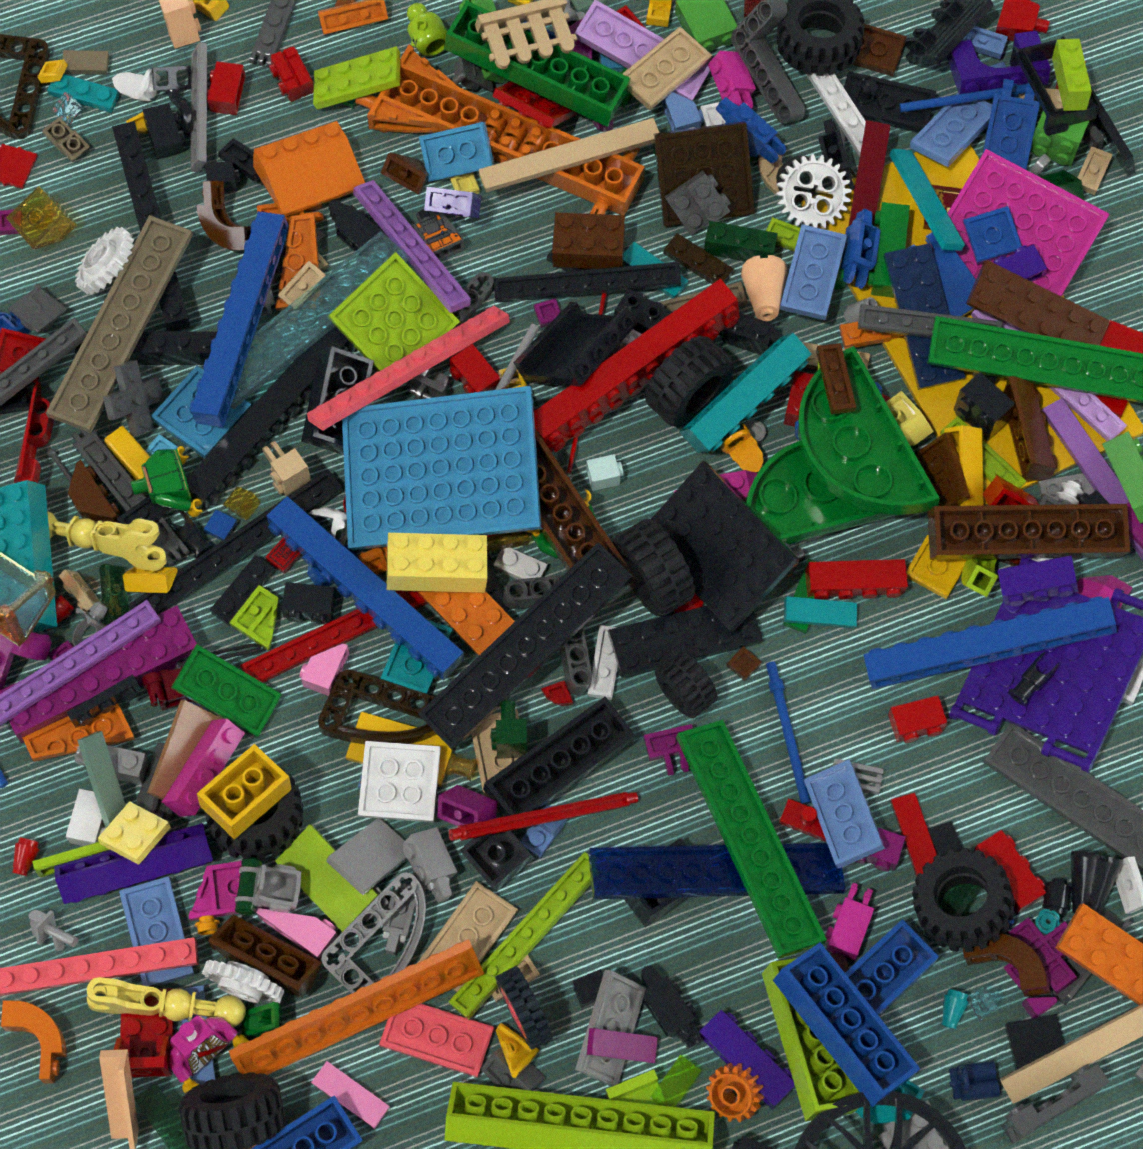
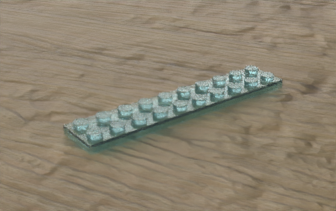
M380 231L254 334L231 408L235 409L334 328L335 325L327 316L392 254L396 252L408 266L411 265V258Z

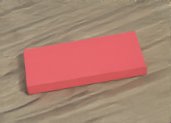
M419 1004L387 1020L379 1046L478 1078L494 1027L471 1019L468 1020L465 1017L434 1007Z

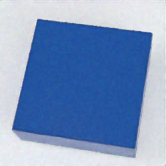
M215 510L206 524L204 532L222 541L230 536L238 523L237 519Z

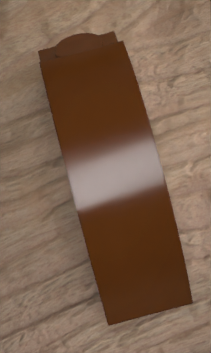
M203 181L202 196L204 198V205H196L202 228L217 245L230 250H244L245 241L249 239L251 234V226H239L228 217L225 209L224 181Z
M999 934L1000 939L995 943L992 940L989 941L988 947L980 949V946L973 947V952H965L963 948L964 959L968 965L1002 961L1015 967L1019 972L1020 985L1024 997L1051 993L1048 976L1040 958L1029 945L1020 939L1010 935Z

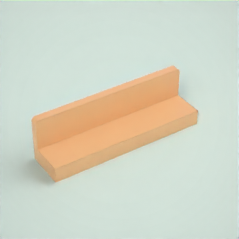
M128 1049L101 1050L99 1059L111 1139L128 1138L129 1149H136L139 1127Z

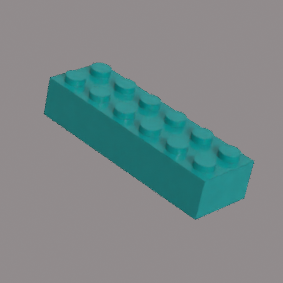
M794 333L780 337L685 425L679 433L697 453L705 451L708 453L710 450L712 452L722 445L723 441L721 439L728 434L732 435L740 428L738 424L745 418L749 419L757 412V405L762 402L766 403L775 395L774 389L779 386L783 387L792 379L791 373L796 370L800 371L809 363L807 358L812 353Z
M25 480L0 487V619L25 630L39 632L57 627L45 485Z

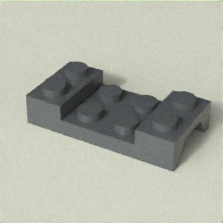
M1087 1064L1070 1076L1072 1081L1066 1086L1068 1089L1054 1099L1055 1103L1048 1100L1037 1107L1036 1110L1032 1104L1026 1108L1021 1104L1012 1109L1005 1116L1006 1121L1001 1125L1012 1144L1100 1091L1101 1087L1108 1084L1110 1081L1099 1064L1092 1068Z

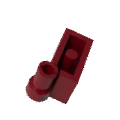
M183 666L174 670L164 669L159 672H152L142 677L143 686L148 691L151 706H158L157 698L162 711L178 707L181 700L194 702L171 688Z

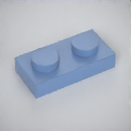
M975 26L962 41L971 40L975 52L1001 59L1008 36Z

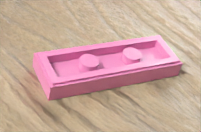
M326 1061L311 1082L329 1097L335 1095L340 1105L373 1129L378 1126L390 1109L389 1105L328 1061Z

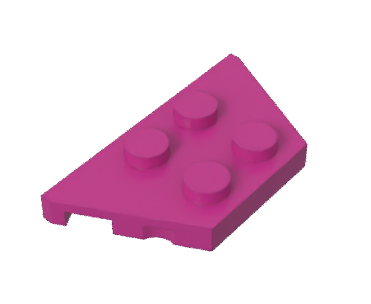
M242 861L206 867L192 911L189 912L190 921L199 920L200 917L212 915L215 918L239 914L235 912V897H237L239 868ZM257 907L256 911H258L259 908L269 909V907Z

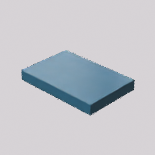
M486 122L419 136L424 164L428 172V182L477 172L479 169L494 165Z

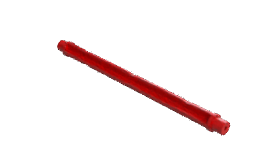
M622 792L601 798L490 819L488 821L459 825L458 828L449 829V838L451 841L458 839L463 841L487 834H495L628 807L630 804L638 802V795L636 792Z

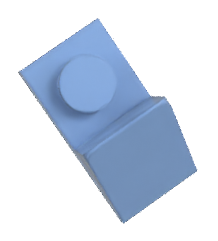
M547 804L543 809H546V808H549V807H552V806H550L549 804ZM568 819L531 826L520 842L531 854L541 859Z

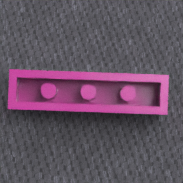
M227 718L212 720L162 800V803L180 817L195 816L200 808L197 793L222 772L245 733Z

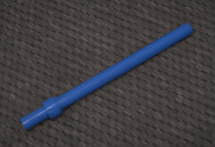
M1014 83L1011 97H1018L1019 94H1024L1026 84L1017 85V83ZM1002 88L900 103L899 108L902 113L992 99L994 94L1001 95Z
M768 662L766 667L770 682H768L770 693H773L800 802L806 805L811 803L804 782L805 777L783 694L785 690L783 680L779 678L776 662Z

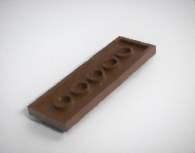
M989 260L983 262L966 302L967 305L1022 332L1100 345L1110 321Z

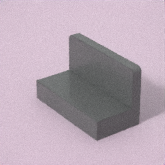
M502 1047L493 1052L480 1069L497 1087L532 1091L533 1088L545 1079L544 1075L531 1063L516 1078H513Z

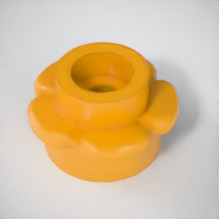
M212 915L202 916L199 918V922L195 923V927H197L199 935H212L218 930L220 921L215 920Z

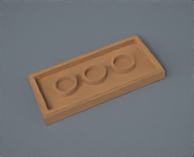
M181 700L147 793L163 800L211 721L223 718L186 700Z

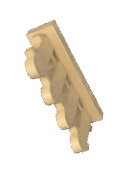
M540 0L478 15L475 27L477 33H482V40L488 41L492 54H489L490 62L495 61L498 68L506 69L509 66L510 57L516 56L520 63L526 64L530 61L531 52L538 50L540 57L544 59L551 57L554 46L559 45L563 53L572 52L577 37L576 34H571L567 20L570 17L568 12L563 13L567 1ZM550 24L556 36L555 39L551 40L545 27ZM529 29L535 42L528 45L524 31ZM508 34L513 49L509 50L506 49L502 36Z

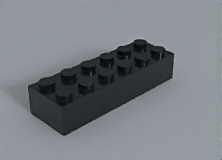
M605 696L484 783L483 790L489 798L497 801V809L503 817L540 810L632 744L636 735Z

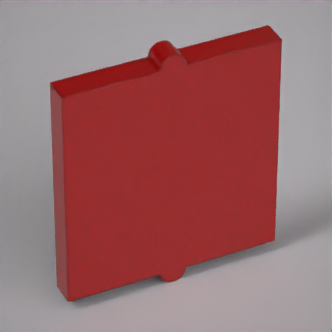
M1 144L0 183H3V186L10 185L23 189L38 156L37 153L23 150L20 146L16 148Z

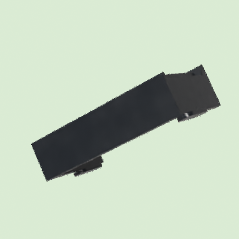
M1057 40L1021 49L1013 46L1009 63L1011 67L1020 65L1044 110L1046 119L1043 129L1046 135L1066 132L1069 125L1096 119L1100 107V102L1091 87L1092 92L1087 110L1063 111V108L1056 110L1031 62L1051 59Z

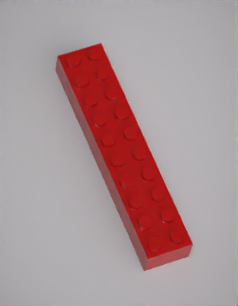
M720 278L602 362L581 386L567 387L534 411L535 429L551 452L559 451L565 446V442L572 437H579L590 424L600 422L604 414L610 410L618 409L625 399L639 394L643 389L642 387L648 384L650 378L654 376V372L662 365L666 357H669L681 344L698 336H706L713 341L723 329L734 326L740 318L738 299Z

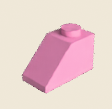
M341 644L310 657L308 664L304 663L300 671L303 687L329 696L336 678L342 672L349 656L348 645Z

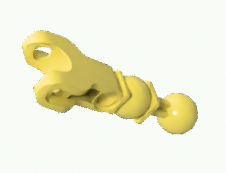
M48 511L50 538L54 535L66 536L71 547L74 545L83 549L93 547L94 551L100 550L105 554L122 557L133 566L143 570L158 571L167 562L165 551L160 547L152 545L160 534L158 525L153 521L138 518L130 524H122L110 521L96 522L89 518L79 519L78 516H74L70 523L59 522L54 514ZM148 557L156 558L157 560H149Z
M101 977L92 979L87 986V1004L91 1010L109 1014L129 1013L148 1016L159 1013L160 1017L164 1015L172 1021H182L188 1017V1021H191L192 1015L222 1017L233 1028L240 1025L246 1015V1007L243 1001L233 995L223 996L217 1002L195 999L196 992H193L191 996L186 990L180 988L172 989L166 992V989H163V992L154 987L135 985L118 979ZM98 993L105 994V996H96V995H97ZM154 996L158 999L159 1003L154 1007H149L144 1003L146 997Z

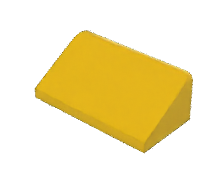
M134 566L123 574L125 591L167 593L171 589L178 570L175 567H162L158 571H150Z

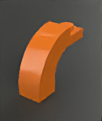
M3 1001L1 1027L6 1032H29L38 1038L41 1046L39 1079L43 1083H54L55 1076L59 1075L60 1070L59 1060H56V1057H67L66 1043L60 1028L45 1011L33 1004L23 1001Z

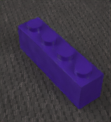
M720 1010L699 1031L702 1040L726 1064L732 1063L734 1067L741 1063L742 1070L744 1071L750 1067V1075L752 1077L755 1075L759 1076L755 1081L756 1084L763 1085V1088L758 1091L759 1094L764 1096L762 1101L773 1111L795 1088L791 1072L786 1068L781 1069L775 1063L776 1058L767 1049L763 1051L756 1044L758 1041L748 1030L744 1032L738 1027V1020L730 1012L725 1014Z

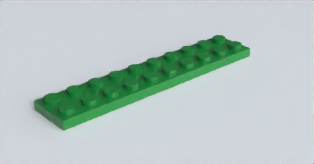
M935 316L927 364L974 373L981 372L985 375L1007 379L1010 376H1016L1035 384L1143 403V353Z
M720 720L679 732L676 739L778 959L811 949L820 942L822 945L825 944L827 941L825 934L724 721Z

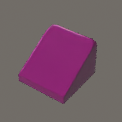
M1056 997L1026 998L1022 1002V1006L1030 1017L1035 1019L1051 1009L1057 1003Z

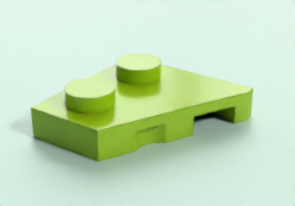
M258 585L229 622L230 626L269 651L278 612L279 598Z

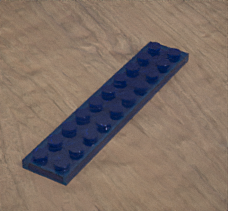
M827 843L782 844L806 895L843 894L845 892L842 867L838 869L835 865ZM726 845L589 848L588 851L593 899L749 896Z

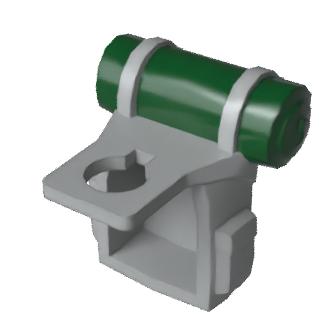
M253 857L242 859L241 867L239 868L237 897H235V912L242 916H250L256 913L257 907H269L270 911L288 913L290 910L296 909L300 893L301 871H297L295 867L276 864L275 867H266V865L262 864V861Z

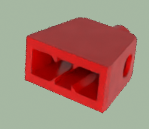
M1004 0L995 33L1008 36L1007 41H1014L1015 33L1037 31L1046 34L1050 21L1037 18L1040 5L1030 0Z

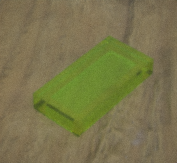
M680 1055L650 1099L661 1106L676 1107L701 1072V1069Z

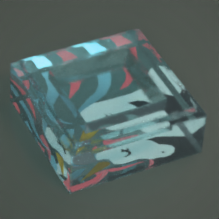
M65 92L52 108V111L61 117L66 124L71 125L84 107L69 93Z

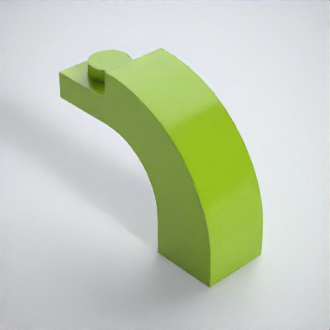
M967 559L962 571V584L987 597L998 578V575L994 572L997 559Z

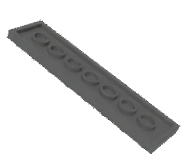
M1010 723L983 763L1122 858L1135 856L1138 868L1143 871V810L1089 773L1082 771L1079 766L1051 755L1049 757L1042 755L1041 751L1044 743L1021 727Z

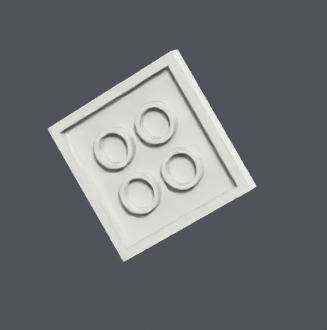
M365 741L358 816L434 823L441 747Z

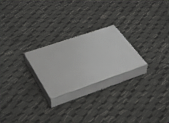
M377 818L328 856L326 862L357 891L364 895L407 860L402 846L405 841L383 820Z

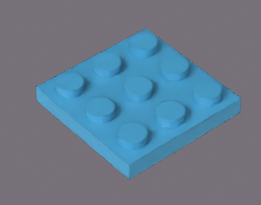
M196 366L151 415V419L205 459L250 410L252 405L235 393L224 428L197 424L190 413V403L196 397L197 383L199 379H202L204 370Z

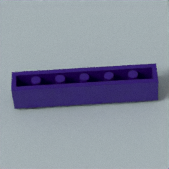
M201 823L165 834L139 865L112 850H108L54 866L55 880L63 903H77L84 898L94 895H104L118 888H128L135 883L152 881L159 876L170 873L176 874L183 869L194 866H203L213 861L204 825Z

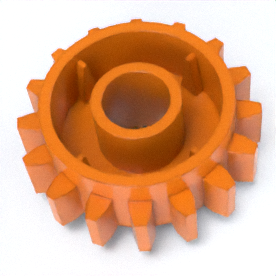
M728 1063L724 1068L722 1066L719 1067L709 1077L712 1083L706 1086V1089L709 1091V1096L706 1098L712 1104L711 1109L716 1110L720 1118L722 1116L727 1117L728 1122L733 1121L735 1118L738 1122H742L746 1118H751L755 1114L754 1112L761 1108L758 1102L763 1100L764 1096L759 1094L758 1091L763 1088V1085L756 1084L755 1081L759 1076L755 1075L752 1077L750 1075V1067L744 1071L742 1070L741 1063L734 1067L732 1063Z

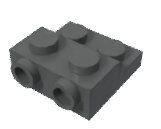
M703 170L665 196V199L690 236L709 224V221L716 222L731 212L727 207L731 204L724 193L719 195L715 189L718 183L712 174L707 176Z

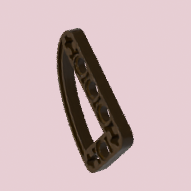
M0 34V58L24 60L9 123L0 116V131L13 139H25L31 132L43 84L38 79V75L44 63L48 62L50 56L48 45L42 39ZM15 44H21L23 46L22 49L18 52H14L11 50L12 46ZM39 48H42V50H40L38 54L39 59H37L35 51H38ZM32 66L40 67V70L35 74L28 72ZM28 85L35 86L34 91L31 93H26L23 89ZM27 104L30 106L27 112L18 111L21 105ZM19 119H21V120H22V125H23V127L20 128L19 131H16L15 128H19V126H20V120H19Z
M347 669L340 672L318 719L319 729L323 735L342 741L365 744V741L411 744L431 738L436 733L428 724L414 729L390 732L361 730L342 725L355 698L422 719L418 713L435 696ZM352 679L353 683H349L348 686L344 685V681ZM368 685L378 687V691L374 694H368L364 690ZM392 692H397L401 695L400 700L396 702L390 701L387 697ZM336 698H343L346 704L338 708L333 706L332 702ZM418 699L422 700L425 704L421 709H414L411 707V703ZM331 713L335 714L333 717L334 725L331 724L329 727H326L325 722H330L332 718Z

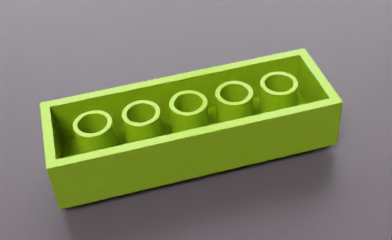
M793 958L771 962L763 971L762 977L805 1122L812 1121L822 1111L837 1108L833 1103L839 1099L859 1093V1091L773 982V979L782 968L797 959ZM857 1109L849 1111L843 1115L854 1113Z

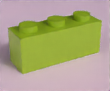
M1058 39L1052 61L1063 111L1087 110L1092 90L1080 39Z

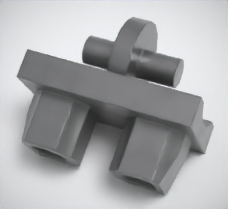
M430 369L407 381L406 385L410 386L409 393L415 395L414 400L447 396L446 389L449 377L445 374L437 373L434 380L427 378L430 373Z

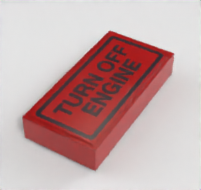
M282 538L267 554L266 560L285 574L302 554L298 550L293 552L285 544L286 540Z

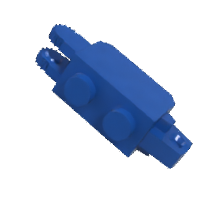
M726 97L719 102L716 110L725 120V124L742 121L747 123L749 155L751 157H757L760 154L769 162L775 163L779 158L778 155H783L786 152V145L776 137L778 132L746 103L743 102L738 106Z
M867 209L858 212L855 220L846 228L845 234L847 239L840 268L844 270V282L851 283L856 275L855 285L860 289H863L866 285L868 272L876 264L881 231L878 227L872 225V212Z

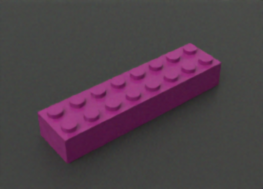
M178 606L158 614L161 619L159 624L10 719L11 727L20 743H24L22 737L67 717L68 714L66 712L132 674L139 686L143 685L142 677L146 674L159 672L164 669L174 670L180 667L177 662L182 658L189 657L197 643ZM15 684L0 690V694L5 692Z

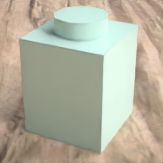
M615 454L586 460V471L592 491L620 485V476L624 474L621 462H616Z

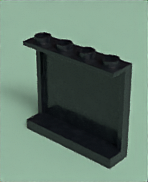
M570 302L513 363L524 381L581 386L634 329L637 322L625 305L615 316L583 314L577 302Z

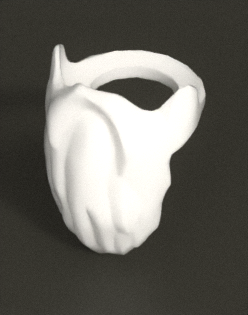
M148 69L145 75L125 72L119 73L112 78L114 87L118 92L130 98L151 101L150 99H153L157 93V90H153L152 69ZM155 74L156 82H158L161 79V76Z
M327 507L310 511V515L333 519L331 535L335 538L336 531L342 529L338 542L344 545L348 538L347 515L340 510Z

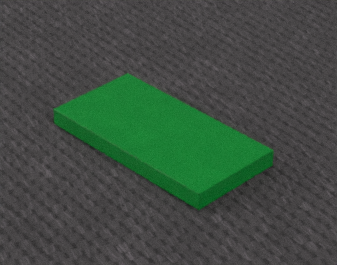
M197 644L171 686L173 690L223 719H229L237 727L256 738L259 737L282 696L278 691Z

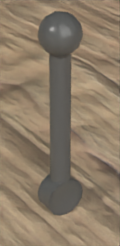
M49 449L47 456L55 461L69 480L70 486L72 476L56 456V451Z

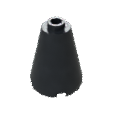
M1071 851L1072 913L1075 914L1079 905L1084 903L1100 914L1119 873L1122 860L1112 857L1107 859L1099 854L1084 851Z

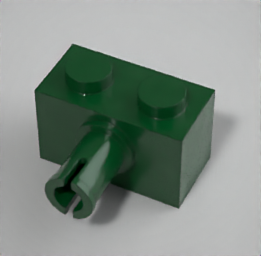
M507 700L502 702L500 705L501 720H496V728H491L492 751H497V759L519 758L527 752L526 719H516L515 701Z

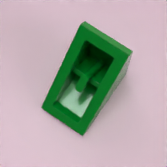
M272 1002L246 1010L245 1018L242 1021V1035H245L247 1038L259 1037L267 1031L283 1026L282 1008L279 1002Z

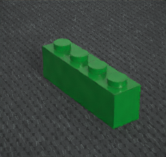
M882 202L880 211L876 210L874 224L878 225L881 231L876 264L873 272H869L867 286H872L871 295L894 298L883 255L906 248L910 205Z

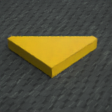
M500 1023L495 1031L511 1076L516 1078L537 1056L539 1050L537 1048L531 1050L526 1044L525 1039Z

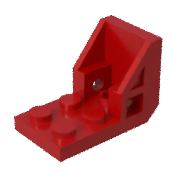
M167 988L166 992L172 990L173 988ZM149 996L146 997L144 1003L149 1007H154L159 1001L156 997ZM129 1013L121 1014L120 1038L116 1039L113 1050L128 1049L131 1078L172 1076L173 1071L168 1064V1060L172 1050L170 1039L174 1036V1021L169 1020L164 1015L160 1017L159 1013L152 1016Z

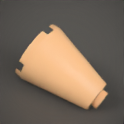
M760 255L754 256L742 265L741 277L755 316L763 321H771L778 316L788 275L786 263L774 255H768V258L761 259Z

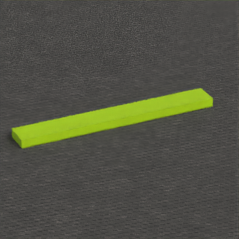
M584 852L481 965L484 974L466 982L448 1001L449 1004L469 1020L498 988L495 976L518 966L605 870L604 866Z

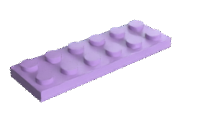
M594 0L574 33L577 40L628 69L664 40L662 37L597 0ZM705 64L673 92L693 101L710 72L708 64Z

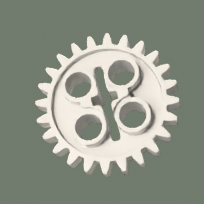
M814 154L810 155L809 161H807L805 156H802L801 164L794 160L792 161L794 168L786 166L785 169L788 174H780L784 182L776 184V186L782 188V191L775 193L776 196L782 197V200L777 202V205L785 206L781 214L789 213L787 221L793 218L796 219L794 226H798L802 222L803 225L809 226L811 224L812 227L816 228L819 224L822 229H825L826 221L833 225L835 224L833 217L837 219L842 218L839 210L847 211L843 203L851 201L845 197V194L851 192V189L845 188V185L850 180L842 179L846 171L838 172L840 164L834 167L831 166L832 158L825 163L824 155H821L818 161H816ZM802 172L810 176L808 185L800 182L799 176ZM824 178L831 179L833 185L830 190L823 188L822 180ZM794 186L806 190L815 187L816 192L831 194L833 198L830 199L821 195L811 198V193L795 191ZM796 195H801L805 199V204L802 208L797 207L794 203ZM819 200H823L827 204L825 213L817 210V202Z

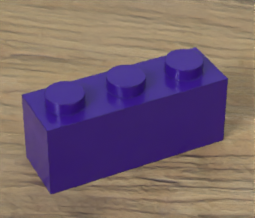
M1072 555L998 569L1005 605L1019 606L1026 601L1034 600L1041 602L1049 597L1058 595L1060 597H1068L1074 592H1079Z

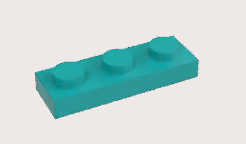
M63 74L60 81L51 82L47 89L48 94L64 100L67 98L70 101L68 95H70L71 102L74 98L79 104L112 113L120 96V93L115 88Z

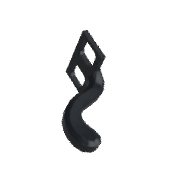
M191 65L152 67L153 90H164L167 93L170 101L180 111V129L184 135H190L193 123L191 110L187 102L179 96V92L181 89L191 88ZM178 70H187L188 83L186 85H178L176 74ZM157 71H166V86H157L155 75Z

